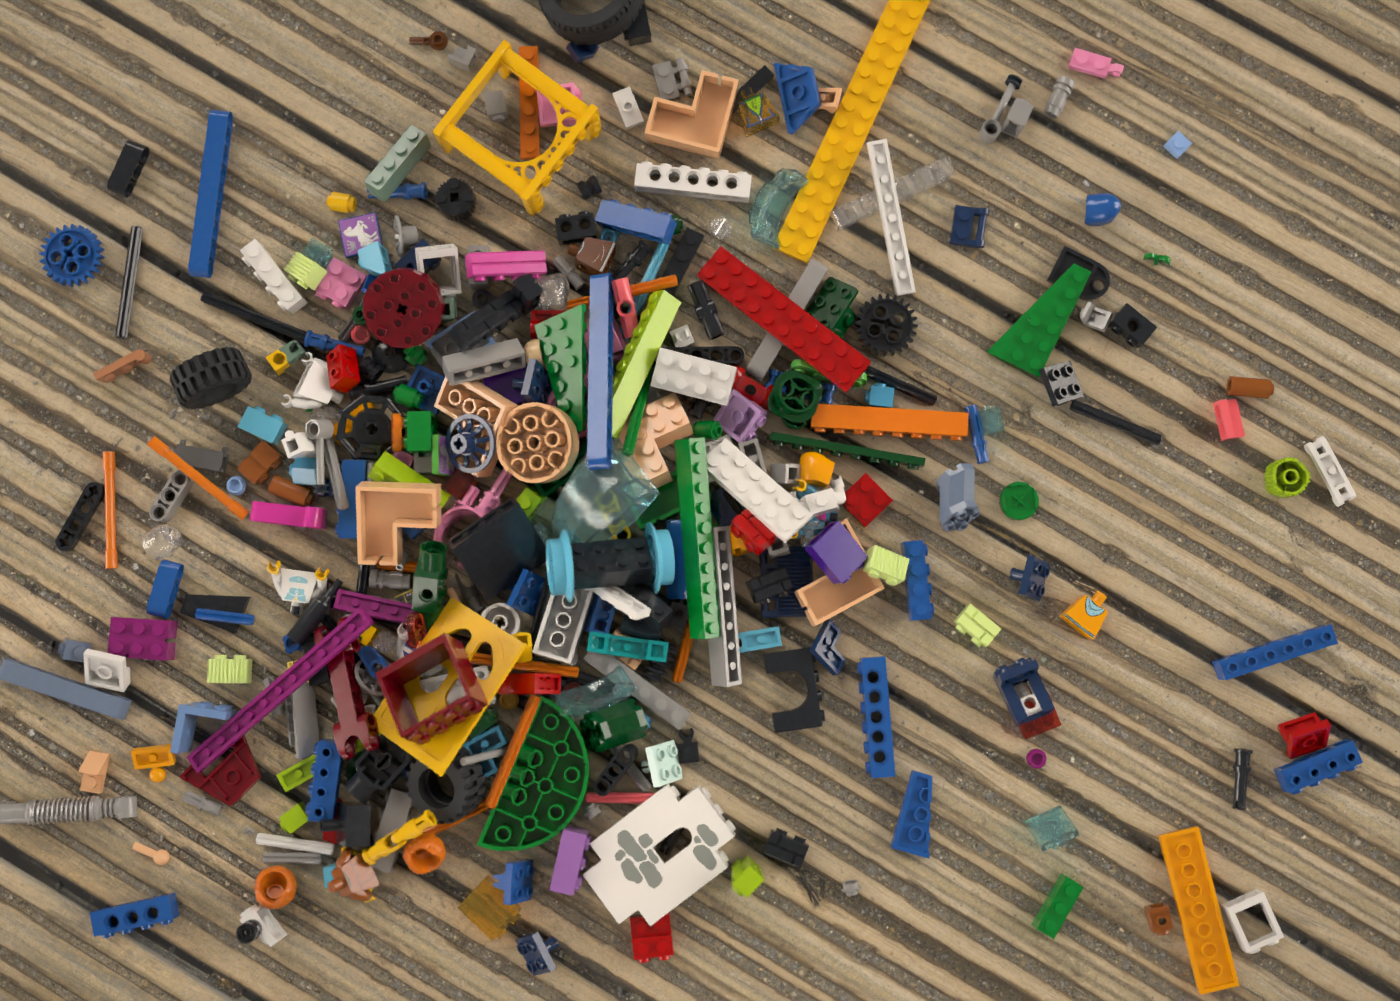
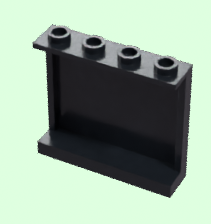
M513 496L446 541L486 601L495 598L505 588L512 586L519 579L523 568L531 571L546 562V546Z

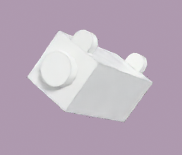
M292 430L285 432L286 438L281 441L288 458L316 457V439L308 438L305 432H297L295 434Z

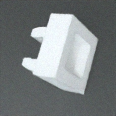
M688 324L670 331L675 347H687L695 344Z

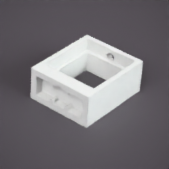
M454 244L415 248L417 270L423 273V259L450 256L453 285L439 287L442 296L445 295L448 298L462 293L458 249Z
M1255 889L1221 904L1239 947L1244 952L1249 954L1257 953L1261 950V947L1275 945L1279 942V939L1284 938L1263 891ZM1260 903L1273 932L1248 943L1236 913Z

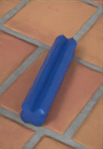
M201 608L196 609L195 612L196 619L253 625L255 622V616L251 614Z

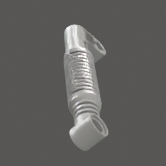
M84 796L83 798L74 797L73 799L71 797L68 799L66 797L64 799L55 798L54 800L52 798L49 800L47 798L45 800L33 799L27 803H17V801L0 802V824L27 823L28 825H40L42 822L44 825L46 822L47 824H50V822L54 824L55 821L57 824L60 821L61 823L65 821L66 823L69 821L73 823L74 820L76 823L79 820L80 822H83V820L87 822L88 819L90 822H95L104 818V816L105 818H109V816L110 818L137 817V796L105 798V800L99 796H88L87 798Z

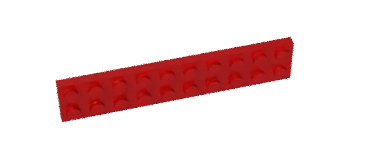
M722 246L718 248L697 273L698 279L703 280L707 286L845 393L849 391L871 364L869 359Z

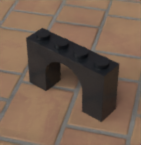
M811 647L763 654L766 674L795 671L805 679L808 688L807 697L799 707L772 712L775 733L822 727V722L825 721L824 710H820L819 702H822L821 690H817L816 682H819L818 670L814 671L813 663L816 662V657L809 651Z

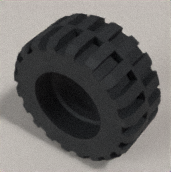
M222 347L205 351L184 361L171 372L169 381L181 406L194 410L213 406L239 394L251 383L252 374L240 350L234 347Z
M465 747L460 748L445 771L453 782L454 798L447 795L441 789L436 772L418 759L412 760L406 774L408 777L406 779V787L409 789L407 794L413 801L411 804L413 807H417V812L420 815H423V812L428 809L435 815L437 824H450L474 811L478 804L481 803L483 799L482 794L485 792V785H483L485 776L481 772V764L473 763L462 766L460 763L461 758L471 756L468 749Z

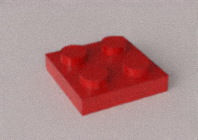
M865 473L845 492L846 501L842 505L865 528L893 500Z

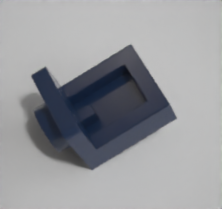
M571 42L568 43L566 49L574 61L578 63L593 58L600 48V44L580 45Z

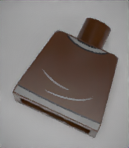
M586 237L581 246L571 243L568 248V254L576 257L575 267L589 276L607 273L616 254V243Z

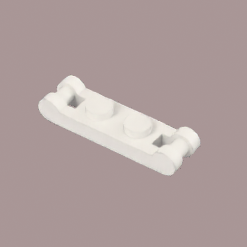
M1321 436L1315 442L1305 444L1304 449L1310 455L1328 488L1333 503L1339 507L1346 500L1351 501L1355 499L1356 493L1326 438ZM1321 448L1323 451V453H1321L1320 455L1317 451V449ZM1343 488L1344 493L1340 494L1339 489Z

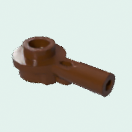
M437 31L432 33L430 37H410L409 42L410 45H430L434 50L440 51L446 48L448 38L443 32Z

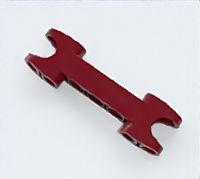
M346 616L340 618L338 621V625H340L348 617ZM322 625L315 629V645L330 633L326 626ZM359 637L328 663L340 721L333 725V735L338 752L344 759L354 757L355 744L358 738L361 739L362 744L368 751L379 747V731L376 718L372 712L365 711L361 687L356 681L354 674L356 664L353 653L360 650Z

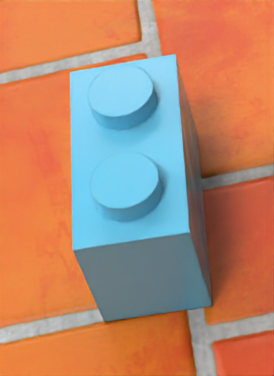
M248 406L238 427L278 446L288 426L283 423L284 418L275 414L270 417L265 414L267 410L255 406V408Z

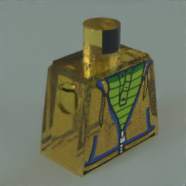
M751 87L745 88L740 92L744 100L738 103V111L746 138L779 123L780 116L763 92L754 95Z

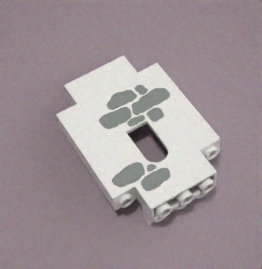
M666 784L590 843L601 860L585 871L583 876L618 924L639 910L650 926L728 868V857L722 850L719 852L718 849L735 836L734 830L736 828L729 819L725 820L722 816L723 810L717 803L713 804L710 800L711 794L705 787L701 788L698 785L680 799L678 797L680 793L676 787ZM683 827L688 829L692 834V842L664 863L653 847L676 829Z

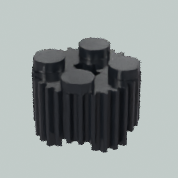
M450 178L447 182H443V185L440 184L441 187L437 188L438 191L435 194V201L442 215L448 220L451 219V221L453 219L461 221V219H469V216L472 217L477 203L471 186L457 178ZM459 198L457 203L453 202L454 199Z

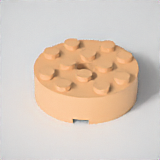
M526 403L510 411L503 424L499 426L496 436V451L504 469L516 477V479L529 483H549L563 477L574 465L579 452V435L572 419L561 409L543 403ZM538 439V440L540 441V443H539L538 447L536 448L535 442H536V440Z

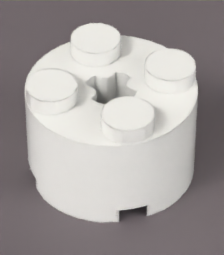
M505 603L493 604L486 608L481 615L498 627L500 624L497 623V620L504 618L505 626H501V629L510 635L520 633L521 614L517 609Z

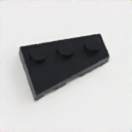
M187 594L180 613L195 618L196 609L201 608L244 614L251 597ZM197 619L232 633H237L240 625Z

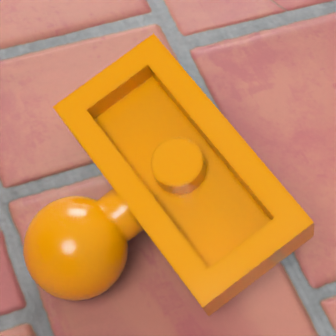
M172 744L133 748L131 756L134 769L152 768L149 773L151 781L155 783L162 782L166 777V772L161 767L176 763L175 753H170Z

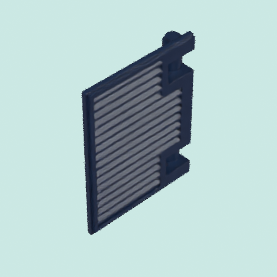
M789 546L791 554L774 558V563H767L768 548L759 554L761 575L785 566L793 585V589L788 590V595L778 598L777 595L771 597V601H775V610L769 611L768 603L761 605L762 618L807 617L804 612L807 610L806 606L802 608L794 594L795 591L813 582L812 557L804 549L805 546Z

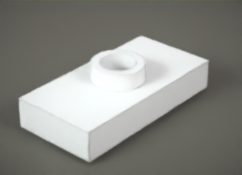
M630 86L612 93L626 130L644 123Z

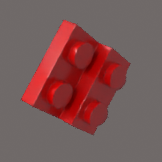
M670 912L651 926L642 915L630 916L634 960L638 959L639 963L650 962V958L658 957V960L662 961L668 960L670 955H674Z

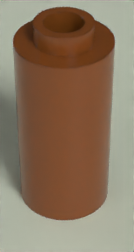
M1230 376L1227 381L1226 392L1227 395L1268 399L1274 393V384H1272L1270 379Z
M277 474L272 478L268 487L269 493L302 507L310 506L315 498L312 489L300 484H293V481Z

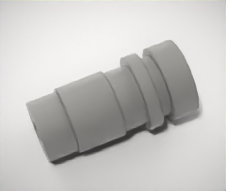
M1058 76L1052 88L1053 93H1051L1043 111L1046 116L1056 119L1059 113L1062 112L1066 99L1071 95V91L1075 86V82L1072 79Z
M372 568L369 587L377 588L379 586V589L384 587L410 589L411 574H405L401 571L386 572L385 569L379 571V569Z

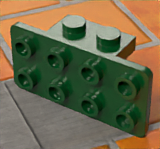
M829 277L806 312L842 339L856 317L850 305L859 291L847 283Z

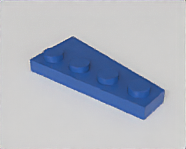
M914 770L911 771L890 845L891 848L929 858V821H931L930 802L932 801L931 775Z

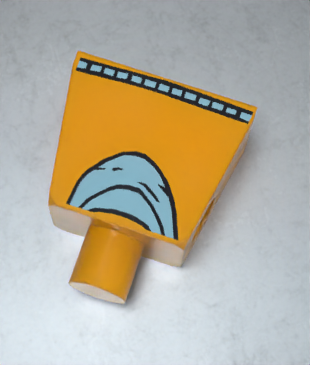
M1098 590L1092 598L1088 595H1081L1059 617L1088 640H1094L1108 614V611L1101 606L1107 597Z

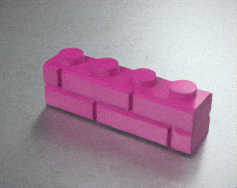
M544 250L476 252L465 255L467 278L474 279V282L486 281V278H492L493 281H503L504 277H511V280L514 281L520 275L525 276L526 274H530L534 280L541 279L542 275L547 274Z

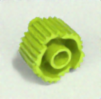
M1296 457L1276 460L1265 469L1266 473H1264L1265 477L1263 479H1265L1266 491L1278 498H1289L1299 495L1305 490L1304 487H1307V484L1311 482L1309 480L1311 472H1308V469H1305L1306 466L1302 465L1303 462H1299Z

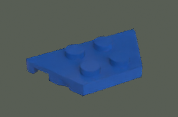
M774 63L788 134L792 135L821 106L814 68Z

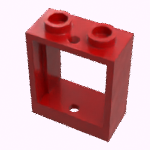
M508 674L499 688L498 694H561V674Z

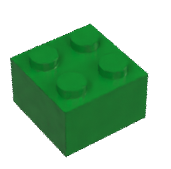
M431 411L407 412V417H404V428L407 429V437H404V447L413 455L414 453L420 455L432 453V435L438 434L437 416Z

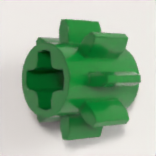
M419 345L405 348L403 351L406 354L404 359L415 367L418 364L423 366L428 360L425 356L427 351Z

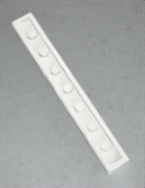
M887 138L867 142L895 295L900 296L914 293L916 290Z

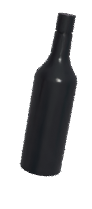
M337 578L326 593L315 597L287 633V636L303 646L331 610L332 598L344 582Z

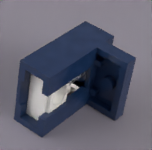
M1024 657L1017 659L1013 665L1008 667L1007 665H1002L996 668L993 674V679L1016 727L1053 713L1055 708L1038 674L1039 665L1036 659L1033 661L1031 658L1025 659ZM1016 690L1019 691L1021 699L1019 698ZM1031 701L1035 707L1028 709L1025 707L1024 702Z

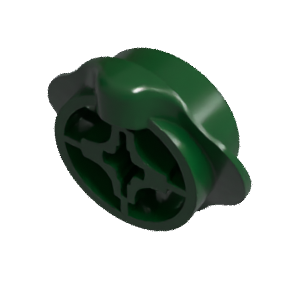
M786 371L780 374L773 384L768 397V410L794 423L806 422L817 410L818 403L822 397V383L798 371ZM785 385L786 396L782 398V387ZM805 396H808V406H807V408H805V406H804V403H805V402H804V398H805Z

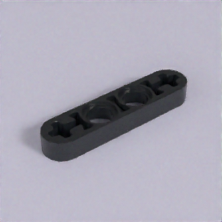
M91 482L83 490L56 538L55 545L59 550L71 551L76 547L105 496V487L102 484ZM92 488H97V491H99V493L94 494ZM89 497L95 501L92 502L90 500H87L86 498ZM84 503L90 505V510L86 514L81 511V506ZM74 520L80 522V528L76 531L71 528ZM67 531L75 534V536H70V534H67ZM63 539H68L69 546H64Z

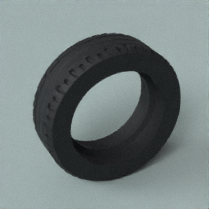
M538 0L540 8L552 29L563 39L580 45L601 44L621 35L636 20L644 2L643 0H612L607 6L597 12L578 15L565 11L561 5V0Z

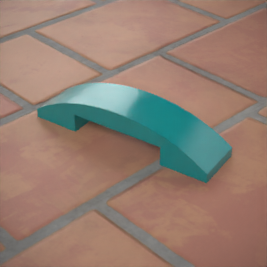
M589 631L587 651L666 663L669 643Z

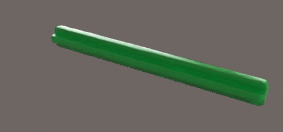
M654 365L651 366L633 405L622 448V454L626 455V457L634 454L654 373Z

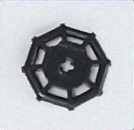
M360 393L359 397L343 409H339V420L335 438L349 452L352 459L378 461L385 451L389 454L393 453L392 444L383 451H380L382 444L388 441L392 442L391 420L385 414V411L388 407L392 413H400L401 417L407 416L401 412L389 395L384 397ZM367 402L383 405L380 409L368 408ZM363 404L364 409L359 411L357 415L353 416L350 414V412ZM347 418L352 420V427L349 432H345ZM370 424H374L377 427V430H373V433H369V429H366ZM402 429V436H404L405 429ZM353 437L359 446L355 448L347 438ZM363 448H373L376 449L377 453L361 451L363 450Z

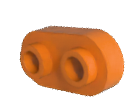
M392 413V451L401 452L402 448H405V436H402V429H405L404 417H401L400 413Z

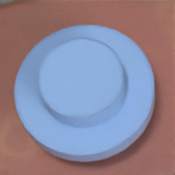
M239 476L231 477L226 484L227 491L235 496L243 494L247 486L246 481Z

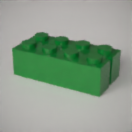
M677 470L670 473L673 481L637 497L634 490L624 493L641 532L645 531L648 522L656 526V521L658 520L663 523L680 515ZM709 491L710 501H712V495Z

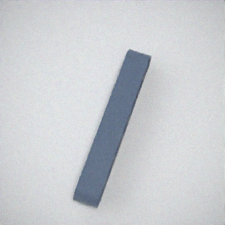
M3 658L0 665L1 680L116 719H126L132 702L131 699L13 659Z

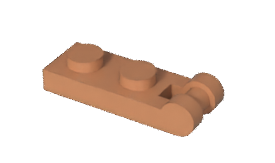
M138 349L93 374L96 380L110 383L116 379V376L131 372L133 367L141 363L149 364L152 357L149 353Z

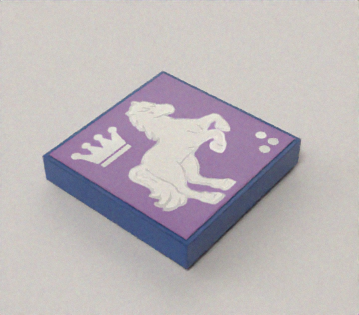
M376 212L338 220L344 253L347 259L359 256L357 250L376 241L383 245Z

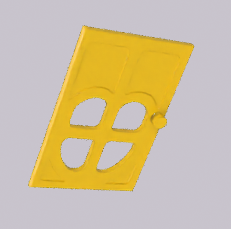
M451 597L419 647L443 633L450 635L460 630H469L472 637L465 647V651L469 660H471L481 644L489 643L493 650L491 673L485 680L477 677L489 705L527 647V644L522 643ZM450 658L440 663V665L448 670V675L436 691H424L420 683V676L404 685L419 722L448 706V694L459 680ZM385 698L374 713L377 721L378 731L442 777L488 705L480 713L466 717L464 722L457 725L454 724L448 728L447 732L435 735L428 743L423 745L400 737Z

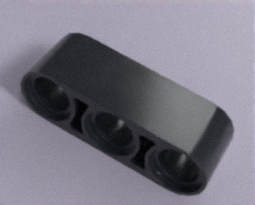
M128 140L125 143L107 182V189L124 197L131 195L149 157V147L132 140Z
M626 744L615 754L594 782L593 788L596 794L605 796L615 788L639 755L638 748L635 745ZM624 751L630 754L631 759L624 755ZM613 766L619 769V773L613 770ZM602 781L607 783L608 788L602 785Z

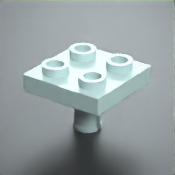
M674 740L645 748L648 760H644L641 767L648 766V768H643L642 770L644 773H651L654 788L683 779Z

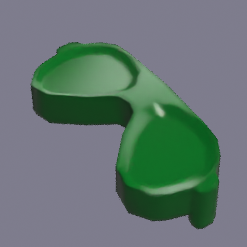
M1155 253L1144 254L1143 260H1155L1154 265L1156 266L1158 261L1168 265L1171 263L1169 256L1157 255Z

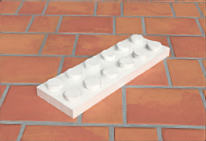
M728 439L723 440L706 455L708 475L784 543L812 519L813 514Z

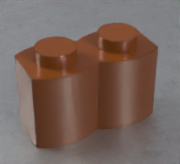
M263 440L242 461L237 470L254 485H262L269 479V473L273 469L277 470L283 462L281 460L284 456L268 441Z

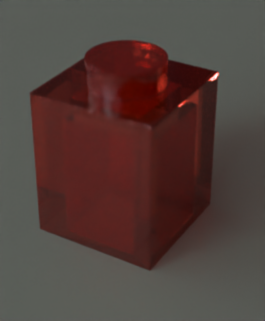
M457 469L444 486V489L459 500H462L470 486H475L477 483L472 480L474 478L472 474L462 473Z

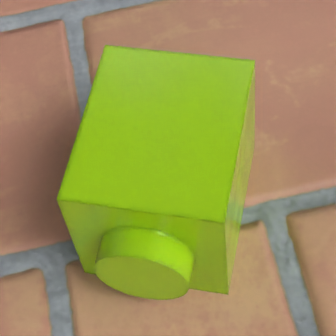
M304 802L296 804L278 818L281 821L280 826L285 832L292 834L309 822L308 815L305 813L306 805Z

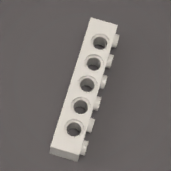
M643 161L637 163L634 187L635 191L749 203L752 175L742 171L736 174L729 173V171L723 169L710 171V169L704 167L691 169V167L685 165L672 167V165L666 163L653 165L651 162ZM653 174L660 176L656 181L650 179ZM672 176H677L679 181L673 183L669 179ZM691 178H696L698 183L692 185L688 181ZM710 180H715L718 184L714 187H711L707 184V182ZM729 182H734L737 186L733 189H730L726 186V184Z

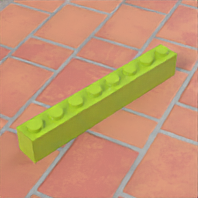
M665 290L654 291L649 296V303L641 313L640 322L633 330L630 343L625 347L624 355L616 366V372L613 376L612 439H618L680 307L681 302Z

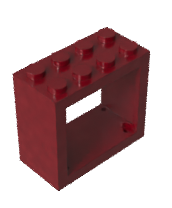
M446 633L375 673L400 737L419 745L428 743L435 735L447 732L448 728L454 724L457 725L464 722L466 717L480 713L488 705L462 642ZM451 658L466 695L419 722L404 685Z

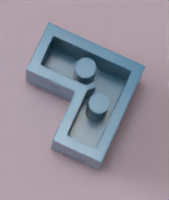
M500 724L462 746L469 750L470 755H475L497 749L510 741ZM496 757L477 762L478 765L481 764V772L485 778L497 772L500 767Z

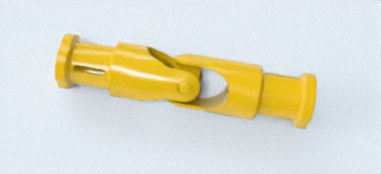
M427 809L420 817L411 819L400 829H396L376 841L375 845L371 848H365L362 850L364 861L372 866L379 858L386 857L405 845L408 839H415L423 834V831L428 827H434L437 825L435 815Z

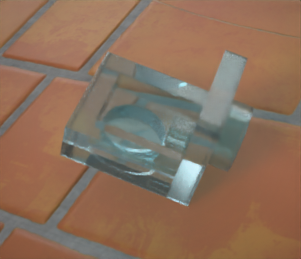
M313 237L302 252L304 256L322 267L325 263H329L333 256V250L329 246L324 245Z

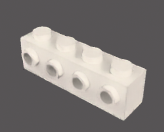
M254 239L240 250L244 255L242 260L248 267L252 265L256 270L253 272L260 282L264 280L268 285L265 287L272 297L276 295L279 299L277 303L283 311L288 310L290 313L295 314L308 303L260 242Z

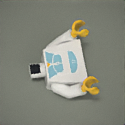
M270 561L267 571L271 573L274 586L282 600L292 601L290 613L302 615L304 603L310 604L315 597L326 592L327 576L330 573L329 569H326L324 573L321 572V566L315 573L281 568L280 571L281 562L277 561L276 567H274Z

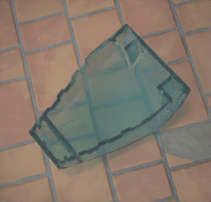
M612 438L611 469L590 471L587 464V453L577 462L556 501L552 513V529L556 538H559L562 530L565 529L570 543L608 540L612 535H617L623 531L622 528L626 525L634 523L659 495V491L632 456L626 457V455L622 454L623 444L619 438Z

